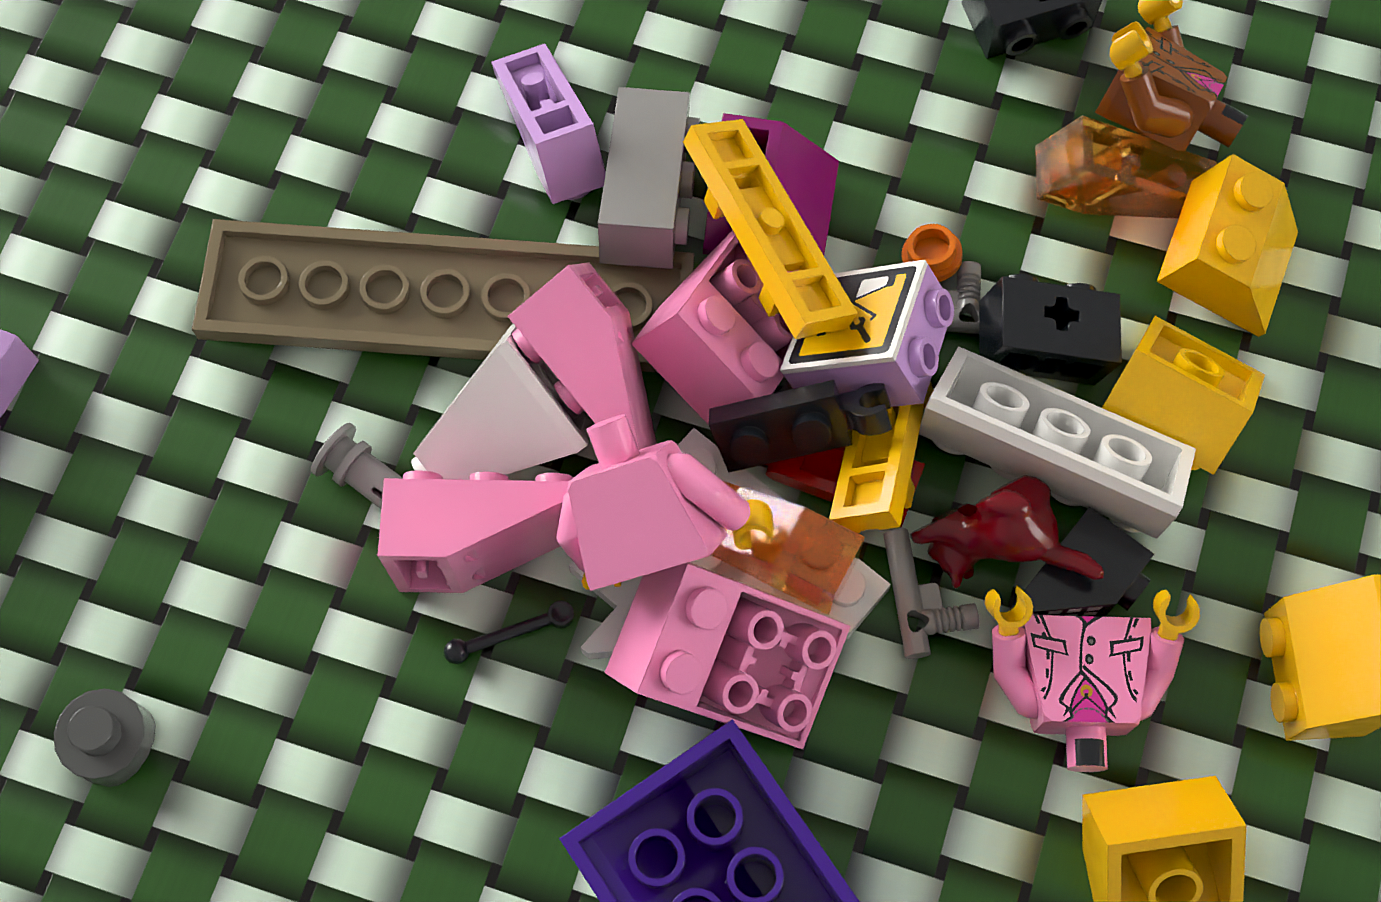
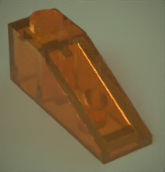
M1082 115L1035 146L1037 199L1082 214L1179 219L1192 180L1219 162L1187 151L1174 150L1150 138Z
M725 482L745 500L757 499L764 501L770 506L773 517L774 537L768 538L760 530H751L752 547L741 551L736 548L733 542V531L725 528L727 537L714 550L711 556L829 615L858 561L865 537L804 506Z

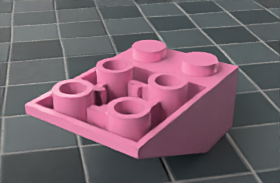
M733 230L659 306L631 343L707 424L709 423L710 408L773 394L784 377L780 369L793 337L781 314H775L774 317L767 315L758 298L764 284Z
M590 263L566 266L507 316L517 328L512 333L514 341L534 363L538 364L543 359L559 379L554 384L556 392L574 413L579 415L585 411L595 424L618 415L626 414L638 449L656 445L657 442L637 350L631 344L635 337L628 309Z
M418 470L406 472L403 475V479L384 478L378 558L399 592L464 593L561 547L556 536L563 497L568 491V482L574 477L563 473H543L537 475L535 481L509 480L508 476L497 472H476L469 476V480L443 479V476L438 473Z
M688 562L642 576L605 674L637 694L723 723H728L733 719L738 728L803 749L851 626Z

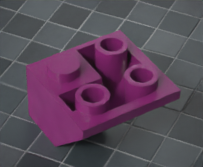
M723 113L722 121L744 120L824 255L839 160L782 121ZM709 210L707 212L703 254L707 255L732 231L725 216L713 219Z

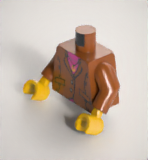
M1139 0L1138 11L1147 23L1153 24L1154 30L1148 26L1144 30L1140 23L1135 21L1114 33L1110 47V58L1119 70L1095 113L1177 151H1185L1197 131L1229 148L1248 115L1217 99L1228 77L1219 69L1184 49L1179 26H1171L1168 18L1169 15L1182 8L1183 1Z

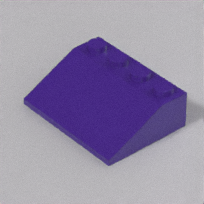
M733 719L559 838L600 902H860Z

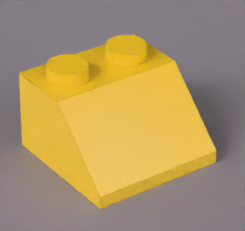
M1234 154L1192 180L1157 282L1258 337L1266 334L1298 235L1285 183Z
M1154 316L1102 408L1196 448L1191 470L1202 468L1214 475L1253 414L1265 374Z
M1381 574L1284 596L1268 609L1260 623V644L1264 655L1272 658L1276 683H1273L1271 687V708L1276 721L1283 723L1286 741L1362 737L1381 728Z
M1216 776L1082 795V847L1094 902H1243L1247 825Z

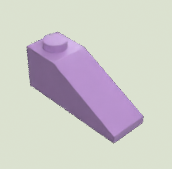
M546 44L492 61L494 73L532 164L552 204L564 200L579 199L589 194L592 190L603 187L606 171L594 124Z

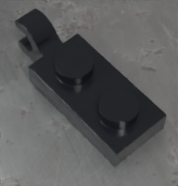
M829 380L710 408L708 425L728 473L850 446L852 445V430L867 436L888 432L892 429V423L887 409L891 408V403L884 383L869 384L855 391L839 394L835 380Z

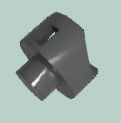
M106 688L87 691L73 699L59 715L54 730V749L62 765L75 775L83 777L93 784L106 787L118 786L125 783L138 772L147 759L154 742L156 724L148 710L122 692Z

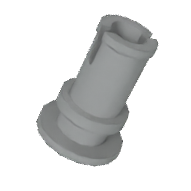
M346 423L337 429L322 445L312 463L311 472L318 477L330 470L334 473L332 480L340 487L348 484L381 509L384 478H403L371 454L372 446L365 441H360L358 444L354 442L356 426L352 423Z

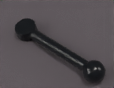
M556 601L549 607L548 613L466 642L461 639H452L444 647V657L452 664H461L468 658L470 653L546 626L553 625L560 629L566 628L573 622V608L566 601Z

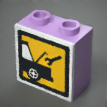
M926 260L834 273L858 314L848 329L822 332L800 339L792 337L780 369L793 389L835 380L839 394L852 392L869 384L884 383L891 407L923 404L931 377L938 368V355L947 327L951 325L954 317V306L950 293L942 288Z

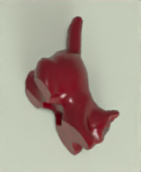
M1028 475L1006 483L991 492L990 496L978 501L975 505L966 503L934 517L931 523L910 533L914 543L921 545L930 543L927 550L928 555L937 561L941 569L950 576L952 586L955 589L960 587L963 578L969 579L974 575V565L980 559H998L1009 562L1042 560L1047 564L1074 571L1093 580L1103 579L1104 576L1103 567L1088 554L1062 546L1058 542L1057 521L1050 507L1051 489L1043 481Z

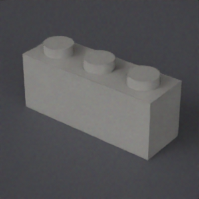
M618 88L598 219L600 263L673 269L675 245H687L690 208L680 207L681 198L692 199L695 163L686 161V153L689 152L683 141L691 125L700 124V118L689 117L690 92Z

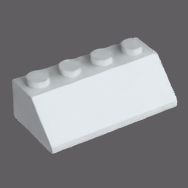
M959 346L929 398L919 431L920 435L933 440L934 444L945 452L956 455L965 454L990 465L1000 476L1010 480H1015L1024 475L1036 477L1049 486L1051 495L1059 502L1069 506H1083L1087 509L1091 507L1099 514L1108 517L1114 525L1122 530L1132 533L1142 532L1156 539L1177 518L1183 507L1196 451L1194 447Z

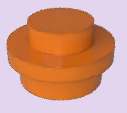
M926 224L918 227L910 234L902 248V263L926 260L939 282L952 277L960 268L963 259L962 245L959 239L948 228L939 224Z

